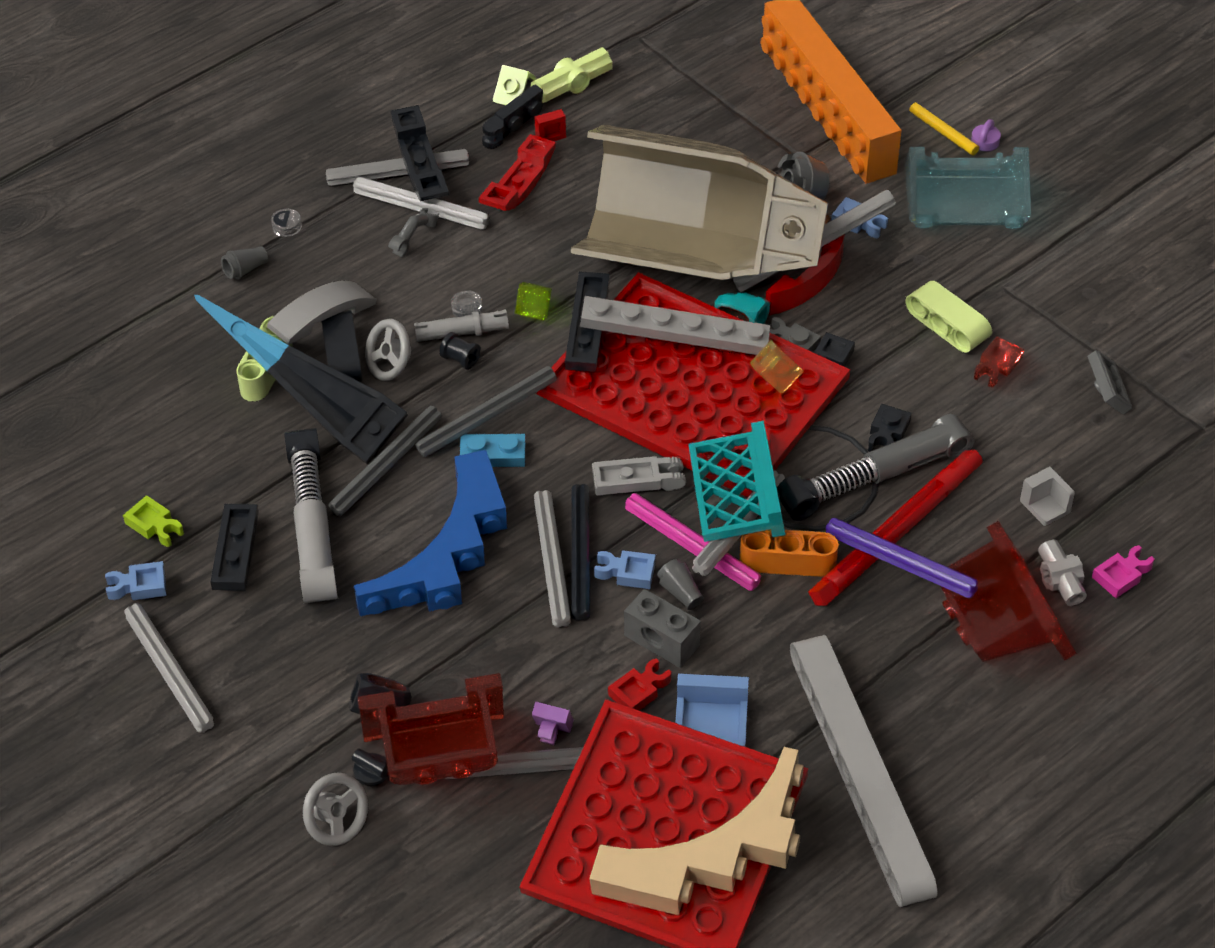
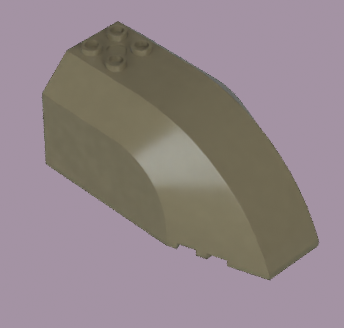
M601 125L588 131L587 138L603 140L604 154L596 210L588 236L571 247L572 254L719 280L818 265L828 203L778 175L744 153L709 142L610 125Z

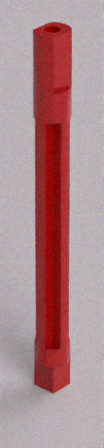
M976 450L963 451L872 534L895 544L983 463L981 455ZM855 548L808 591L815 605L826 606L878 558Z

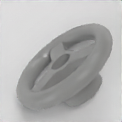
M384 319L373 327L367 338L365 359L369 371L375 378L381 381L393 380L402 373L410 358V340L405 327L399 321ZM386 329L384 341L381 343L380 348L375 351L376 341L381 332ZM395 332H397L399 339L395 338ZM381 359H388L394 368L384 372L378 368L376 362Z
M331 773L321 777L309 789L303 804V820L308 833L319 843L328 846H338L352 840L361 831L368 813V799L363 786L354 777L345 773ZM332 784H343L350 788L342 796L322 792ZM357 800L356 817L352 825L343 832L342 818L346 814L347 807ZM315 818L330 823L331 835L319 829Z

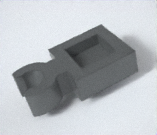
M778 317L772 318L771 328L773 329H770V333L811 352L816 350L821 340L820 335L797 323H794L789 328L782 319Z

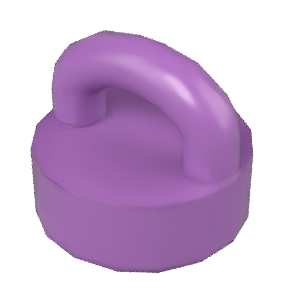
M990 119L984 125H979L973 129L971 141L979 146L980 151H992L999 146L1001 133L994 127V121Z

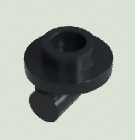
M360 748L354 752L352 756V761L355 762L353 771L359 783L366 786H375L387 779L390 768L384 756L377 753H367Z

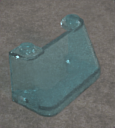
M909 147L905 161V178L909 220L916 227L929 228L933 225H1005L1006 228L1016 229L1022 227L1023 223L1029 220L1031 216L1029 147H1014L1013 155L1004 158L1003 153H997L995 158H938V153L932 152L931 156L928 157L925 155V147Z

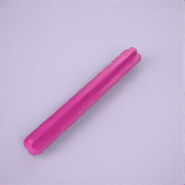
M633 493L627 498L625 502L626 510L694 555L698 556L710 542H704L703 536L639 494ZM726 553L714 567L749 591H753L760 584L761 575L729 553Z

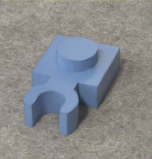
M846 197L833 212L832 220L861 203ZM879 214L851 231L857 234L863 229L866 230L869 236L879 238L880 229L887 228L888 218Z
M622 550L621 558H618L610 552L600 551L597 555L598 564H605L607 566H595L594 576L601 580L617 577V585L650 589L656 555Z
M163 561L129 566V574H122L118 571H111L105 574L107 585L117 584L113 587H106L108 599H120L127 593H131L132 600L166 596Z

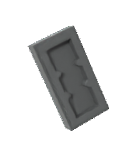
M1095 350L1087 356L1096 381H1094L1095 387L1103 396L1105 403L1124 415L1132 409V404L1116 363L1100 351Z

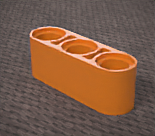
M770 529L741 536L740 561L758 573L822 577L837 565L839 544L836 537L830 533L785 530L786 535L772 537Z

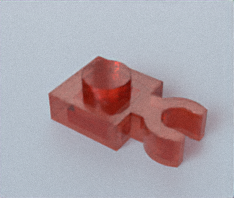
M996 337L982 353L980 364L975 368L974 379L978 380L982 375L990 376L988 386L994 387L998 382L999 373L1008 376L1021 361L1024 349Z

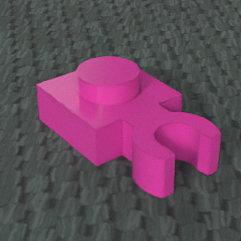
M1139 545L1134 546L1130 549L1127 558H1123L1117 553L1094 568L1092 578L1112 596L1117 598L1140 583L1142 574L1152 569L1154 558L1151 556L1147 560L1137 559L1140 556L1142 547Z

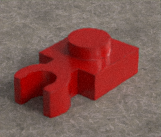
M657 658L647 663L642 674L633 668L608 686V695L616 703L640 711L658 697L657 688L666 687L671 682L672 672L667 670L661 675L655 674L659 670V660Z

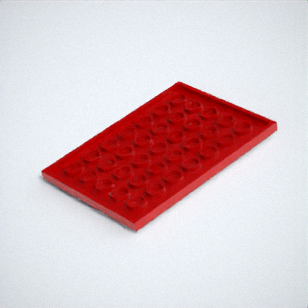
M639 272L613 299L615 301L744 321ZM602 331L597 372L565 370V352L551 367L557 377L556 381L535 394L661 456L680 458L683 466L692 470L689 451L690 443L752 432L751 423L764 421L773 471H775L850 378V369L770 332L766 356ZM748 444L735 446L731 451L740 455L748 447ZM711 451L699 453L697 457L708 461L715 453ZM724 457L717 466L726 469L733 461ZM742 465L735 474L745 477L752 469ZM709 472L705 477L715 481L719 475ZM730 480L723 484V486L731 490L737 485ZM745 488L741 495L748 498L753 491Z

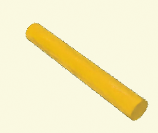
M916 102L911 105L909 111L966 152L974 156L979 151L977 144Z

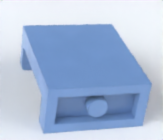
M678 674L675 723L745 747L749 677Z

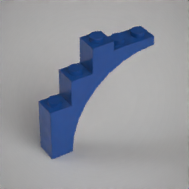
M486 450L454 457L457 496L451 515L438 536L424 551L402 567L380 578L354 585L360 616L379 614L386 610L413 606L425 601L429 612L438 609H448L462 604L461 585L457 572L469 571L485 566L484 546L480 535L507 529L506 506Z

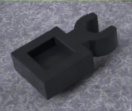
M881 403L871 424L870 434L872 435L869 437L868 451H873L876 445L886 446L893 443V441L896 442L903 439L911 421L912 413Z

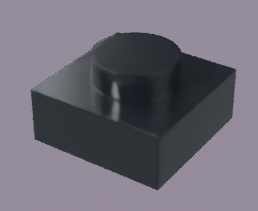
M826 332L814 353L845 367L854 352L855 342Z

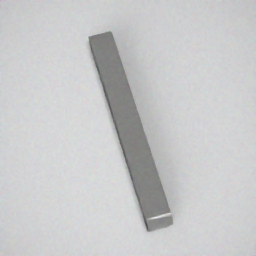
M822 635L791 643L790 653L795 670L897 905L903 907L936 898L937 885L933 872L827 636Z

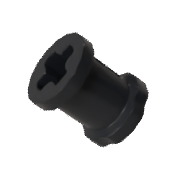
M450 332L443 339L439 354L444 359L452 358L460 362L462 368L469 370L477 363L480 357L481 346L477 343L469 344L460 339L457 333Z

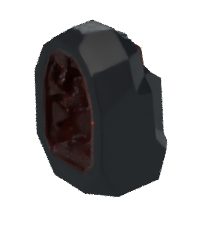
M360 673L357 675L351 692L349 709L357 714L380 719L389 713L396 714L410 706L412 695L409 687L398 681L372 673Z

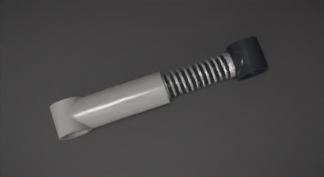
M317 428L284 432L288 464H292L296 496V506L293 513L298 544L303 602L311 603L338 599L329 538L327 508L322 502L317 460H321Z

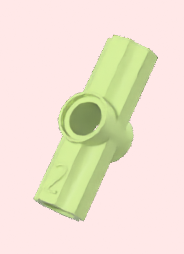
M603 47L575 61L568 57L563 58L557 63L553 72L531 82V86L537 85L543 90L542 103L569 90L574 94H578L586 89L591 79L611 70L612 60Z

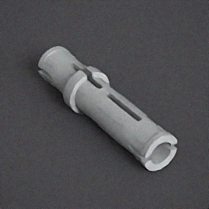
M506 309L481 314L476 311L472 312V315L414 323L417 342L445 338L450 332H455L458 335L475 334L480 336L482 332L509 329Z

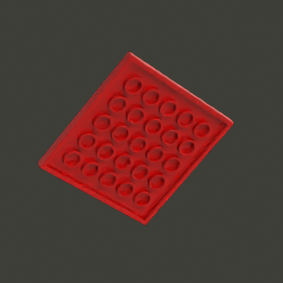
M605 699L520 884V892L669 948H739L772 865L747 859L743 880L736 879L733 892L694 883L690 902L688 904L682 903L679 915L592 894L589 878L600 845L626 849L661 848L688 842L716 830L742 812L759 795L773 774L779 758ZM805 767L800 786H793L790 797L795 798L793 812L808 777V768Z

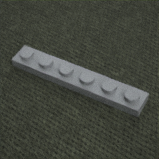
M589 296L584 298L580 327L761 356H766L770 332V325Z

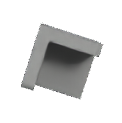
M1049 466L1024 479L1020 502L1044 526H1047L1071 513L1075 493Z

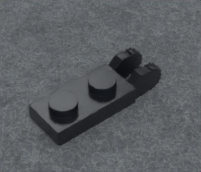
M537 85L531 86L488 119L482 126V131L485 134L482 138L483 146L487 149L497 148V146L503 144V138L506 135L517 131L523 123L531 117L537 116L543 107V90Z

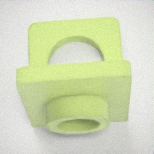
M502 65L493 101L498 104L507 105L525 91L527 80L535 81L536 77L529 71Z

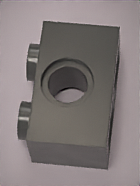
M643 589L624 610V636L679 668L684 665L700 646L701 621L646 589Z

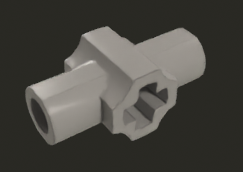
M1054 539L1041 544L1038 552L1044 562L1041 563L1040 571L1046 589L1051 591L1059 590L1068 606L1083 602L1087 594L1081 584L1085 576L1083 565L1078 555H1065L1059 542Z

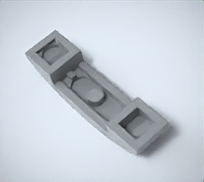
M331 282L317 287L292 301L268 322L267 328L289 345L311 335L314 324L347 309L356 314L375 305L377 299L355 282Z

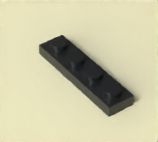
M579 271L565 357V370L597 372L603 330L580 327L585 296L607 299L610 274Z

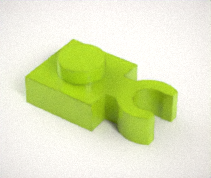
M147 495L123 515L126 525L147 539L157 534L160 543L166 547L172 545L168 533L175 532L179 536L184 535L182 524L178 520L172 519L170 511Z

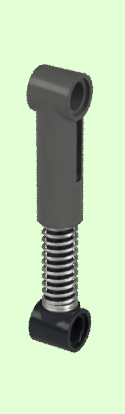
M947 414L940 417L931 428L864 454L861 460L832 470L831 473L827 472L826 475L822 474L812 479H804L800 475L789 476L777 486L778 498L794 521H802L811 517L819 508L821 501H825L826 498L830 499L831 496L835 497L836 494L840 495L841 492L845 493L846 490L851 491V488L856 489V486L861 487V484L866 485V482L871 483V480L876 484L945 456H948L950 459H956L963 451L970 450L973 447L975 439L955 414Z

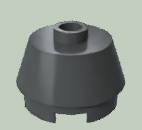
M804 152L783 156L777 168H782L780 176L824 200L829 188L827 166L822 161Z

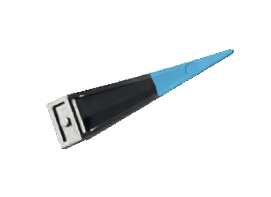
M194 295L196 301L342 447H345L367 465L408 416L405 410L382 393L291 347L200 295Z

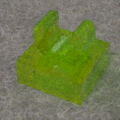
M526 282L520 283L515 314L544 321L548 316L552 289Z

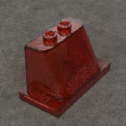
M997 521L986 527L993 541L948 566L978 581V589L974 596L966 598L941 587L947 598L942 604L952 620L955 618L959 620L961 625L956 630L966 646L971 644L982 662L1048 643L1054 644L1064 660L1077 654L1023 557L1000 522Z
M500 673L465 679L466 696L396 707L393 691L357 697L364 742L382 739L390 782L398 785L412 783L427 785L441 778H466L473 773L494 767L498 762L491 720L504 718L503 685Z

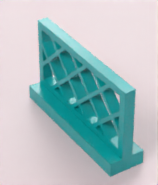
M764 421L751 423L752 432L689 444L704 542L770 529L772 537L786 535ZM748 444V447L740 455L731 451L735 446ZM710 451L715 453L708 461L697 457L699 453ZM724 457L733 461L726 469L717 466ZM742 465L752 469L745 477L735 474ZM709 472L719 475L712 484L702 480ZM727 480L737 484L730 492L720 488ZM745 488L756 492L749 500L739 496ZM713 494L723 498L716 506L706 503ZM731 503L741 506L734 515L724 511ZM750 511L760 515L762 518L748 522L743 520ZM717 517L726 521L722 527L709 529V525Z

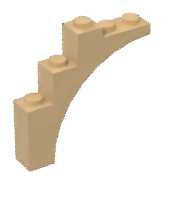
M784 747L773 774L759 795L737 816L712 832L688 842L661 848L626 849L600 845L589 878L592 894L679 915L682 903L688 904L690 902L694 883L733 892L736 879L743 880L747 859L786 869L789 856L796 857L800 843V835L795 834V819H791L795 798L790 797L793 786H800L804 765L798 764V750Z

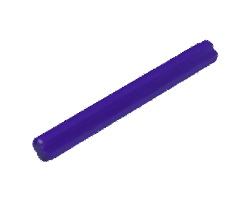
M831 518L826 525V533L832 534L838 541L966 598H972L978 589V581L840 519Z

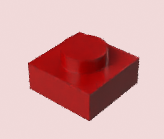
M562 109L535 116V136L552 141L566 138V116Z

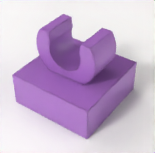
M535 702L532 717L535 723L540 725L538 737L541 738L540 742L554 745L558 730L570 733L574 721L570 710Z

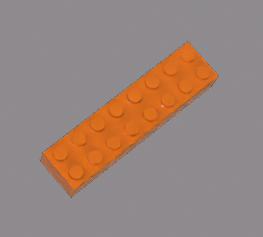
M773 0L766 2L764 15L762 16V50L764 53H768L776 69L783 73L788 85L793 87L798 93L801 102L808 106L813 118L819 121L825 129L827 137L832 138L838 146L840 154L845 156L850 162L854 173L859 174L865 184L896 175L902 131L800 0Z

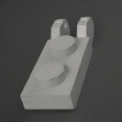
M657 456L592 463L595 493L596 495L659 490L661 488L666 491L684 488L683 486H686V478L683 473H680L684 468L683 463L677 457L657 458Z

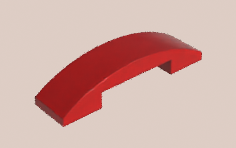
M530 134L518 148V158L499 183L491 182L479 197V203L504 211L517 207L531 193L540 180L554 153L556 142Z
M845 234L822 247L821 257L817 266L809 267L795 280L785 274L766 291V300L770 302L768 315L778 314L805 303L818 294L832 280L843 257Z

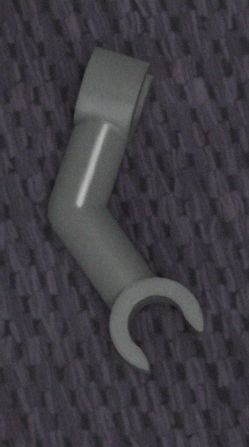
M422 208L419 214L409 217L399 235H395L389 242L388 247L393 249L392 253L403 257L408 251L409 240L417 227L422 225L435 227L439 213L428 214V208Z

